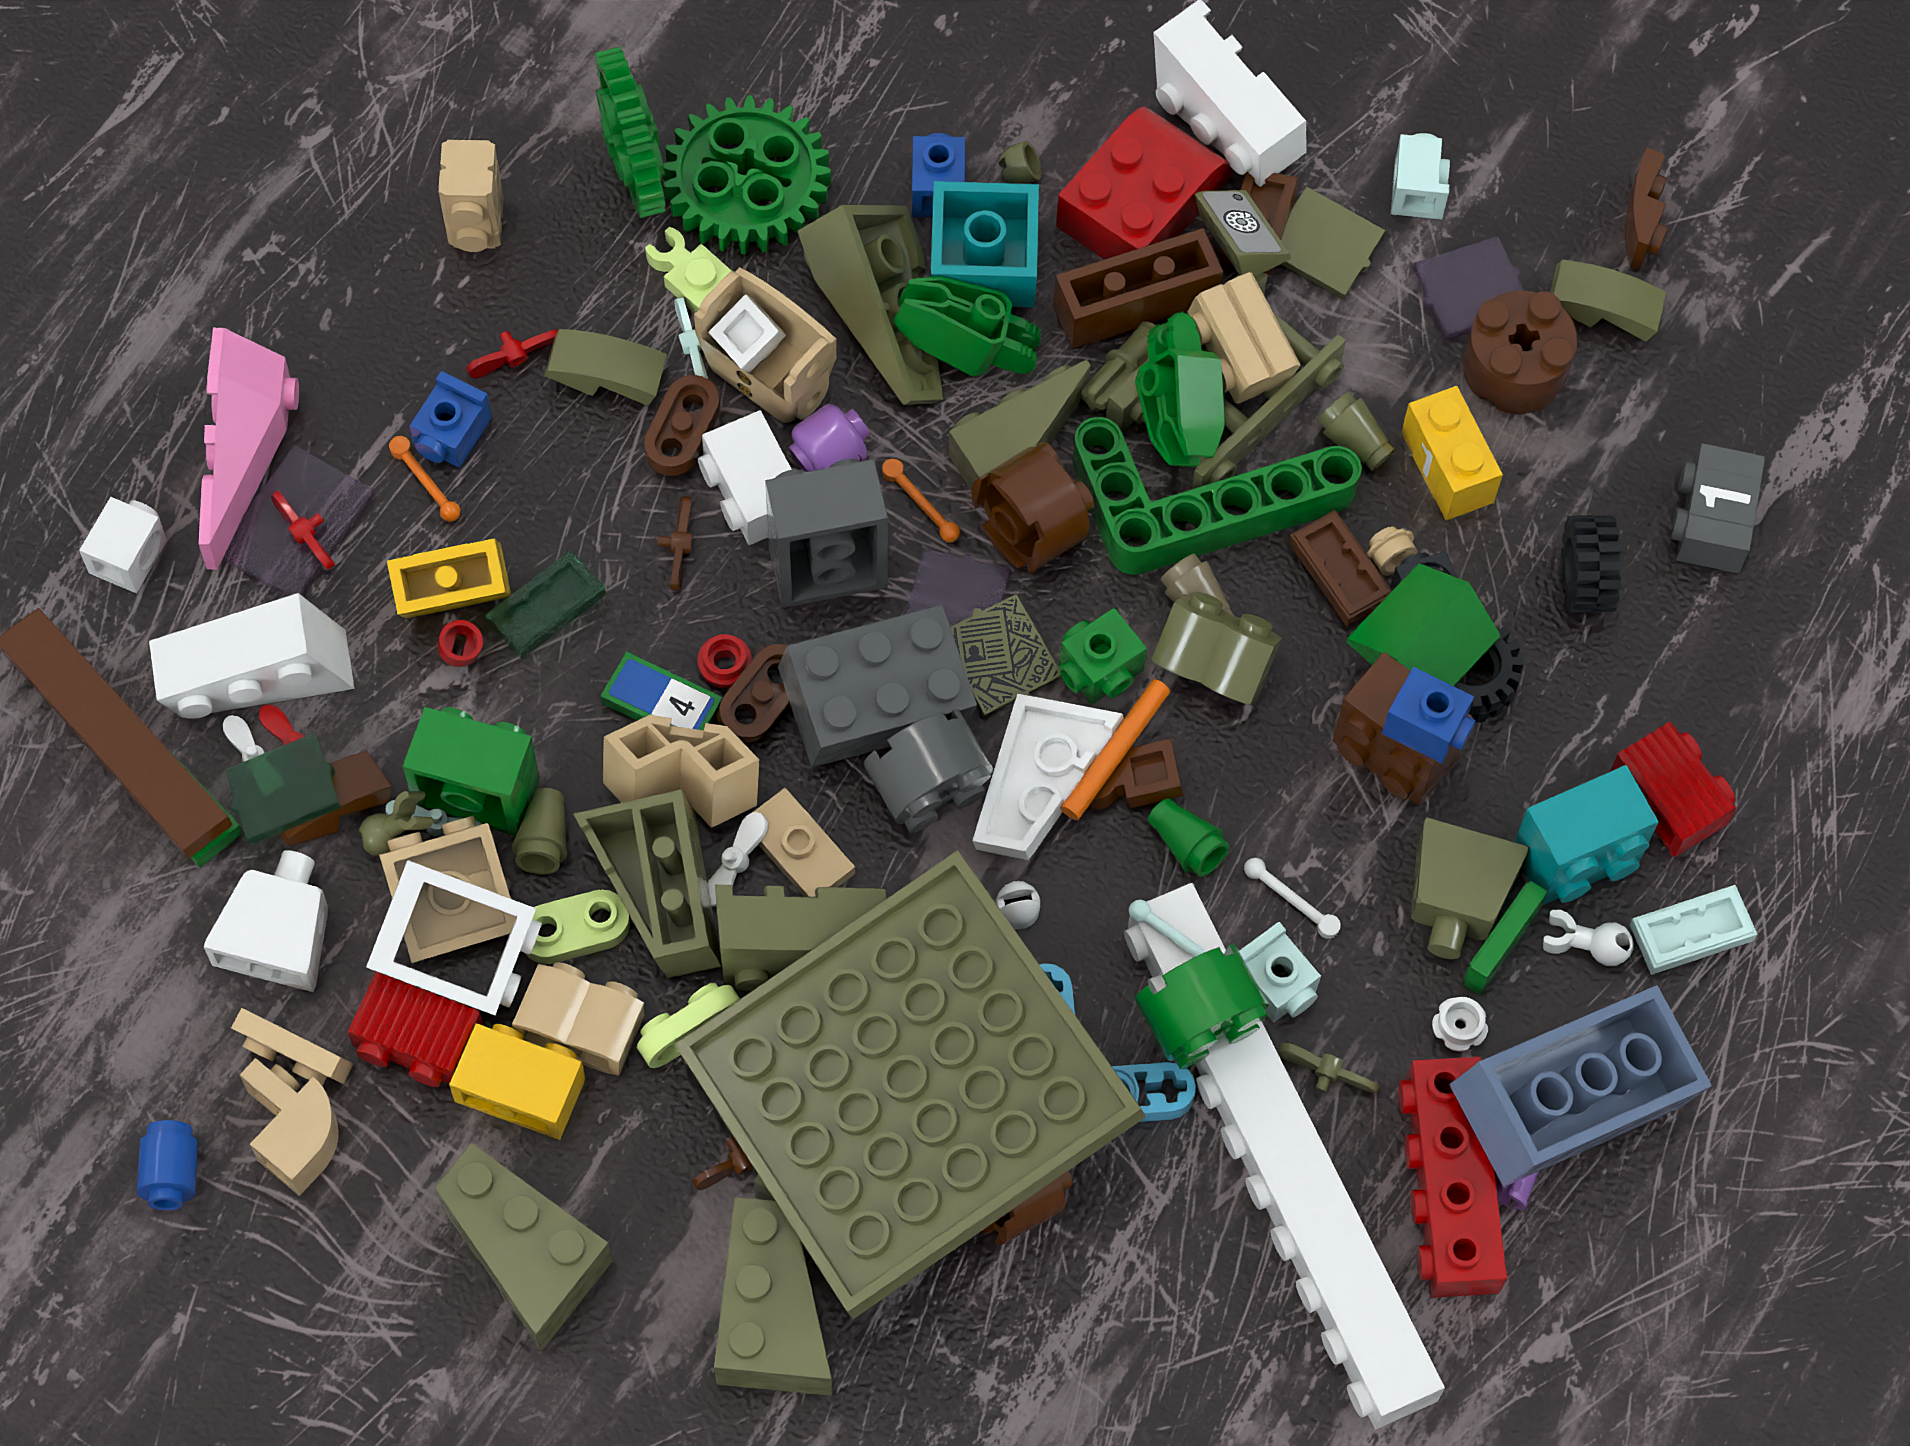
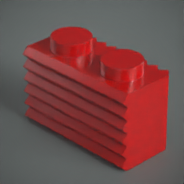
M1667 722L1644 738H1640L1636 743L1631 744L1626 749H1622L1617 754L1610 772L1627 765L1659 821L1655 829L1658 838L1662 839L1664 846L1669 848L1670 854L1676 857L1728 825L1736 807L1733 804L1735 796L1728 782L1720 775L1713 777L1700 761L1702 759V752L1696 740L1687 732L1680 734L1672 722Z
M376 972L351 1023L348 1035L352 1046L358 1048L356 1051L357 1056L366 1062L379 1067H387L389 1061L410 1068L408 1075L416 1081L431 1087H439L441 1081L450 1084L475 1024L477 1023L482 1026L484 1024L480 1011L475 1008H469L465 1004H459L444 996H438L434 992H428L423 988H417L402 980H396L391 976Z

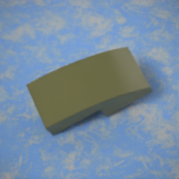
M1563 259L1556 264L1550 293L1559 298L1561 306L1571 318L1590 328L1603 318L1644 341L1649 340L1658 332L1666 291L1625 273L1594 264Z
M559 329L554 339L544 376L591 396L601 386L649 406L657 394L667 354L614 336L580 330Z

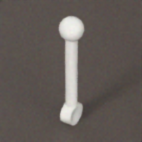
M1251 858L1246 861L1244 871L1249 878L1260 879L1315 922L1318 933L1322 937L1331 939L1337 936L1341 924L1336 916L1330 914L1323 915L1270 874L1261 859Z

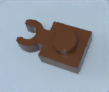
M1171 739L1130 748L1121 760L1120 765L1116 767L1105 782V785L1090 803V808H1107L1119 796L1124 795L1127 796L1130 808L1160 802L1167 798L1173 799L1184 796Z

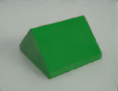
M1418 564L1347 638L1346 643L1371 665L1375 663L1383 652H1386L1410 671L1414 666L1455 686L1501 635L1469 582Z

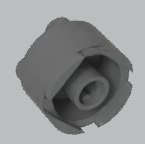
M953 709L950 720H947L942 711L911 724L887 740L892 750L881 759L874 750L864 761L866 771L896 823L905 824L910 833L918 832L931 825L938 819L935 811L952 802H955L958 808H963L980 799L986 793L982 784L989 780L990 774L993 771L992 765L958 709Z

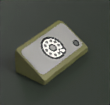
M1246 190L1201 191L1194 194L1201 219L1240 276L1250 272L1255 277L1291 259L1289 251Z

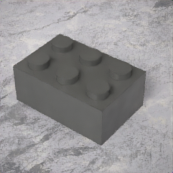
M845 459L832 464L829 468L809 472L793 469L782 472L773 479L765 480L769 553L782 608L888 588V516L874 459L861 462L856 459Z
M943 605L787 645L778 665L811 768L890 747L887 741L889 738L911 724L935 713L943 711L947 720H950L953 709H958L968 723L977 707Z

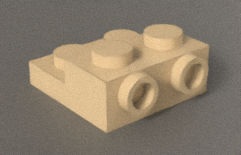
M474 815L441 825L444 836L423 842L420 832L389 840L387 842L390 852L379 855L392 899L407 860L511 899L489 824L485 823L477 826ZM424 882L403 934L411 963L510 934L516 916Z

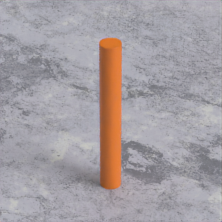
M1153 679L1060 807L1065 815L1073 820L1080 819L1169 695L1170 689L1163 682Z

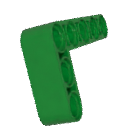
M1103 417L1089 418L1077 428L1072 459L1078 481H1081L1088 488L1093 497L1094 508L1090 511L1110 561L1116 569L1130 575L1143 574L1178 563L1191 554L1200 556L1321 518L1334 510L1337 513L1341 512L1353 503L1362 470L1360 459L1353 451L1346 447L1332 446L1150 502L1122 431L1116 423ZM1091 446H1101L1109 452L1103 455H1095L1086 449ZM1338 475L1345 479L1346 482L1343 484L1330 483L1324 476ZM1287 490L1295 494L1296 498L1290 500L1281 499L1274 492ZM1109 491H1118L1125 494L1128 498L1115 501L1110 500L1104 494ZM1235 505L1243 508L1247 513L1236 516L1229 514L1224 508ZM1178 521H1187L1195 525L1196 529L1182 531L1173 524ZM1134 536L1141 538L1146 544L1141 547H1132L1124 543L1123 539Z

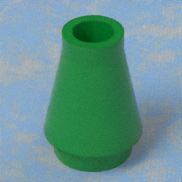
M1170 798L1164 799L1157 804L1148 817V823L1156 829L1185 872L1194 871L1199 877L1206 876L1221 864L1229 851V843L1223 839V830L1178 806Z

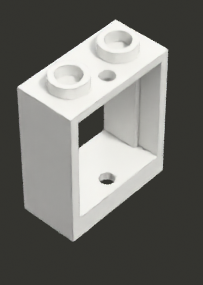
M407 860L366 967L496 1015L499 1004L510 1008L521 980V976L512 973L520 951L530 955L542 923L532 919L536 908ZM424 882L517 916L486 996L393 961Z

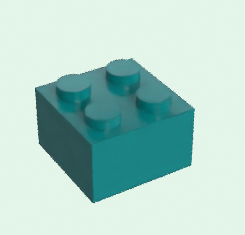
M934 181L931 277L944 276L1002 291L1012 302V307L1035 308L1039 184Z
M1625 765L1527 808L1514 842L1529 846L1522 869L1529 882L1532 881L1548 891L1542 905L1557 898L1562 903H1567L1588 892L1591 889V883L1607 876L1610 881H1617L1636 871L1640 867L1639 862L1645 850L1650 846L1649 841L1659 821L1629 768Z

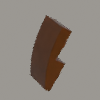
M1647 147L1632 186L1625 219L1627 257L1630 267L1636 270H1640L1647 253L1657 256L1669 226L1660 223L1666 207V203L1659 201L1668 179L1659 174L1665 154Z
M366 750L327 764L294 781L266 800L263 811L289 847L338 832L340 816L390 802L392 785Z

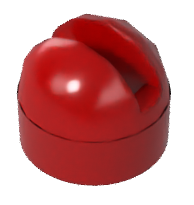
M455 620L445 625L438 638L437 649L445 663L453 667H465L478 658L483 646V637L480 630L471 622ZM456 634L466 637L461 656L452 653Z

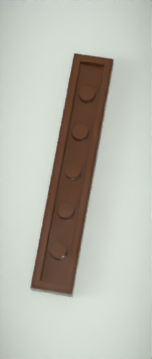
M40 608L34 610L0 635V650L187 859L191 858L233 825L229 816Z

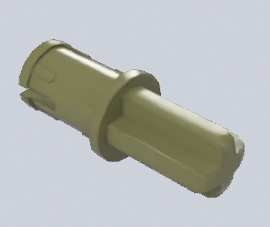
M1143 321L1118 350L1112 349L1106 354V364L1081 391V398L1088 404L1090 409L1094 411L1107 409L1108 396L1149 358L1147 350L1149 344L1146 342L1148 340L1146 336L1149 334L1148 331L1155 327L1154 324Z

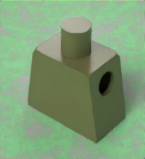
M1426 817L1417 844L1411 919L1433 927L1427 946L1430 953L1445 959H1458L1465 936L1477 940H1487L1517 879L1529 846Z

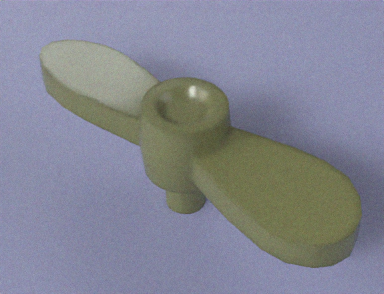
M1282 1043L1277 1053L1281 1058L1315 1070V1075L1319 1077L1315 1089L1319 1092L1326 1093L1329 1083H1335L1337 1079L1376 1094L1380 1089V1084L1342 1069L1344 1062L1336 1056L1322 1054L1320 1058L1291 1043Z

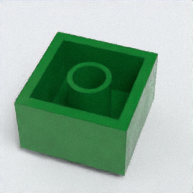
M424 707L403 764L409 791H423L425 793V798L417 803L418 806L428 811L441 809L446 813L447 817L466 818L474 815L475 821L482 824L488 823L490 829L516 836L532 798V793L536 790L540 780L532 736L527 735L522 728L511 723L496 722L493 726L475 721L468 713L452 707H444L441 711Z

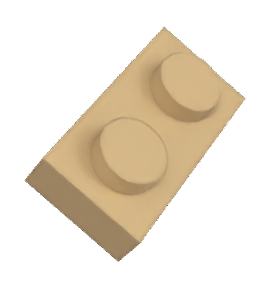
M241 1008L231 1027L247 1036L242 1047L272 1062L279 1052L296 1061L292 1072L308 1080L314 1077L322 1086L327 1077L344 1084L354 1063Z

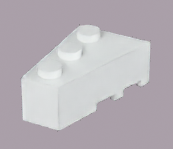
M1197 0L1154 31L1157 99L1168 113L1172 115L1177 114L1187 122L1195 136L1206 145L1211 143L1219 150L1226 160L1230 162V167L1236 173L1244 175L1248 172L1255 178V183L1261 187L1265 184V179L1272 173H1280L1306 153V120L1264 72L1257 77L1253 75L1236 55L1241 51L1242 46L1233 35L1226 40L1222 39L1206 20V16L1210 14L1211 10L1202 0Z
M299 593L149 641L157 701L182 718H200L215 712L354 689L346 630Z

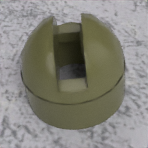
M1025 140L1011 145L1003 151L999 158L998 164L1004 168L1000 174L1007 183L1029 184L1041 179L1042 169L1035 148L1029 141Z

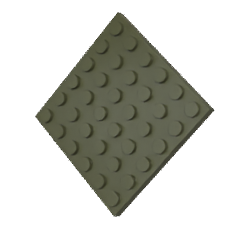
M958 850L675 1044L843 1307L853 1319L1146 1117L1141 1107Z

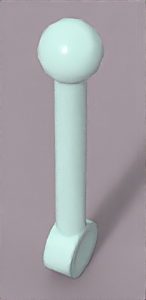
M1135 900L1130 904L1129 914L1133 920L1147 922L1194 957L1207 952L1152 913L1150 905L1146 901Z

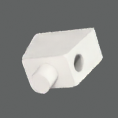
M283 851L275 875L255 870H247L243 874L205 941L204 949L212 966L314 992L328 915V904L323 890L307 884L315 864L313 859L299 852Z

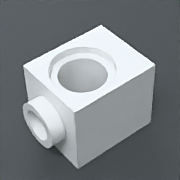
M110 497L79 551L89 574L137 594L167 542V538L159 515L151 507L135 500L127 504Z

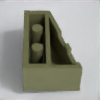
M680 789L574 813V817L586 835L632 921L665 976L672 978L721 967L696 814L683 790Z
M715 884L724 985L735 986L738 990L742 991L755 990L886 900L885 889L817 887L815 896L784 897V886H766L764 888V896L733 895L732 885Z
M470 1143L435 1186L441 1207L494 1281L501 1295L520 1319L540 1352H542L613 1262L609 1243L480 1148Z

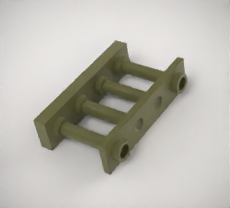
M1263 272L1254 278L1264 295L1267 274ZM1273 312L1298 361L1304 367L1285 385L1283 384L1267 392H1262L1269 400L1250 418L1246 417L1223 397L1225 427L1233 434L1218 447L1213 458H1200L1199 466L1194 470L1192 489L1233 477L1237 470L1236 464L1319 385L1323 389L1329 387L1344 368V364L1341 361L1346 340L1338 334L1319 351ZM1205 344L1202 345V346H1201L1202 351H1207V352H1208V350H1207ZM1138 369L1108 396L1106 418L1116 423L1122 432L1134 421L1138 424L1145 422L1135 385Z

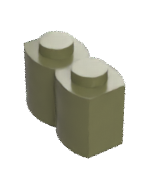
M1193 592L1191 596L1183 594L1172 606L1151 660L1179 676L1201 682L1221 695L1251 705L1260 695L1282 637L1272 632V624L1263 618L1251 614H1243L1241 618L1232 616L1222 609L1223 603L1219 599L1202 592Z

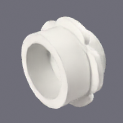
M1456 997L1441 1003L1439 1014L1433 1017L1432 1028L1436 1037L1445 1041L1444 1043L1447 1048L1454 1051H1466L1471 1045L1477 1046L1484 1041L1488 1032V1026L1485 1024L1486 1014L1476 1001L1467 997ZM1458 1020L1463 1021L1465 1028L1458 1029L1455 1026V1022Z

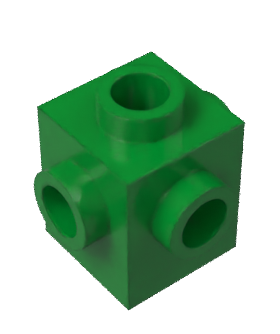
M1113 608L1090 623L1088 620H1083L1067 631L1063 637V642H1061L1058 671L1066 686L1073 693L1081 691L1092 705L1104 696H1107L1109 699L1115 698L1132 685L1135 679L1134 676L1144 670L1147 648L1117 610Z

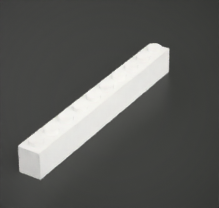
M1193 883L1147 901L1152 913L1202 949L1209 951L1220 947L1222 953H1225L1226 949ZM1130 916L1128 929L1124 931L1125 940L1133 958L1137 962L1144 959L1153 977L1148 979V985L1153 994H1156L1166 987L1162 975L1194 958V956L1147 922L1135 921ZM1262 1021L1258 1022L1260 1029L1237 1043L1229 1044L1227 1038L1223 1037L1208 1048L1210 1054L1195 1064L1201 1075L1196 1078L1197 1086L1206 1106L1209 1109L1217 1107L1225 1126L1221 1128V1134L1228 1152L1233 1159L1241 1157L1250 1174V1177L1246 1178V1186L1253 1203L1259 1210L1266 1208L1275 1225V1228L1271 1229L1270 1232L1277 1252L1284 1261L1292 1260L1301 1278L1296 1281V1287L1305 1308L1309 1313L1317 1311L1326 1331L1321 1333V1337L1330 1359L1335 1365L1343 1363L1352 1382L1347 1385V1391L1356 1412L1361 1418L1368 1415L1376 1430L1438 1402L1445 1387Z

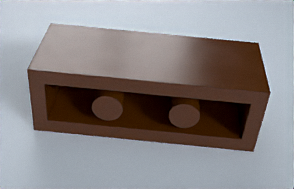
M1204 228L1056 275L1053 306L1071 348L1075 349L1137 329L1143 321L1155 323L1168 319L1177 312H1188L1196 296L1222 283L1223 270Z

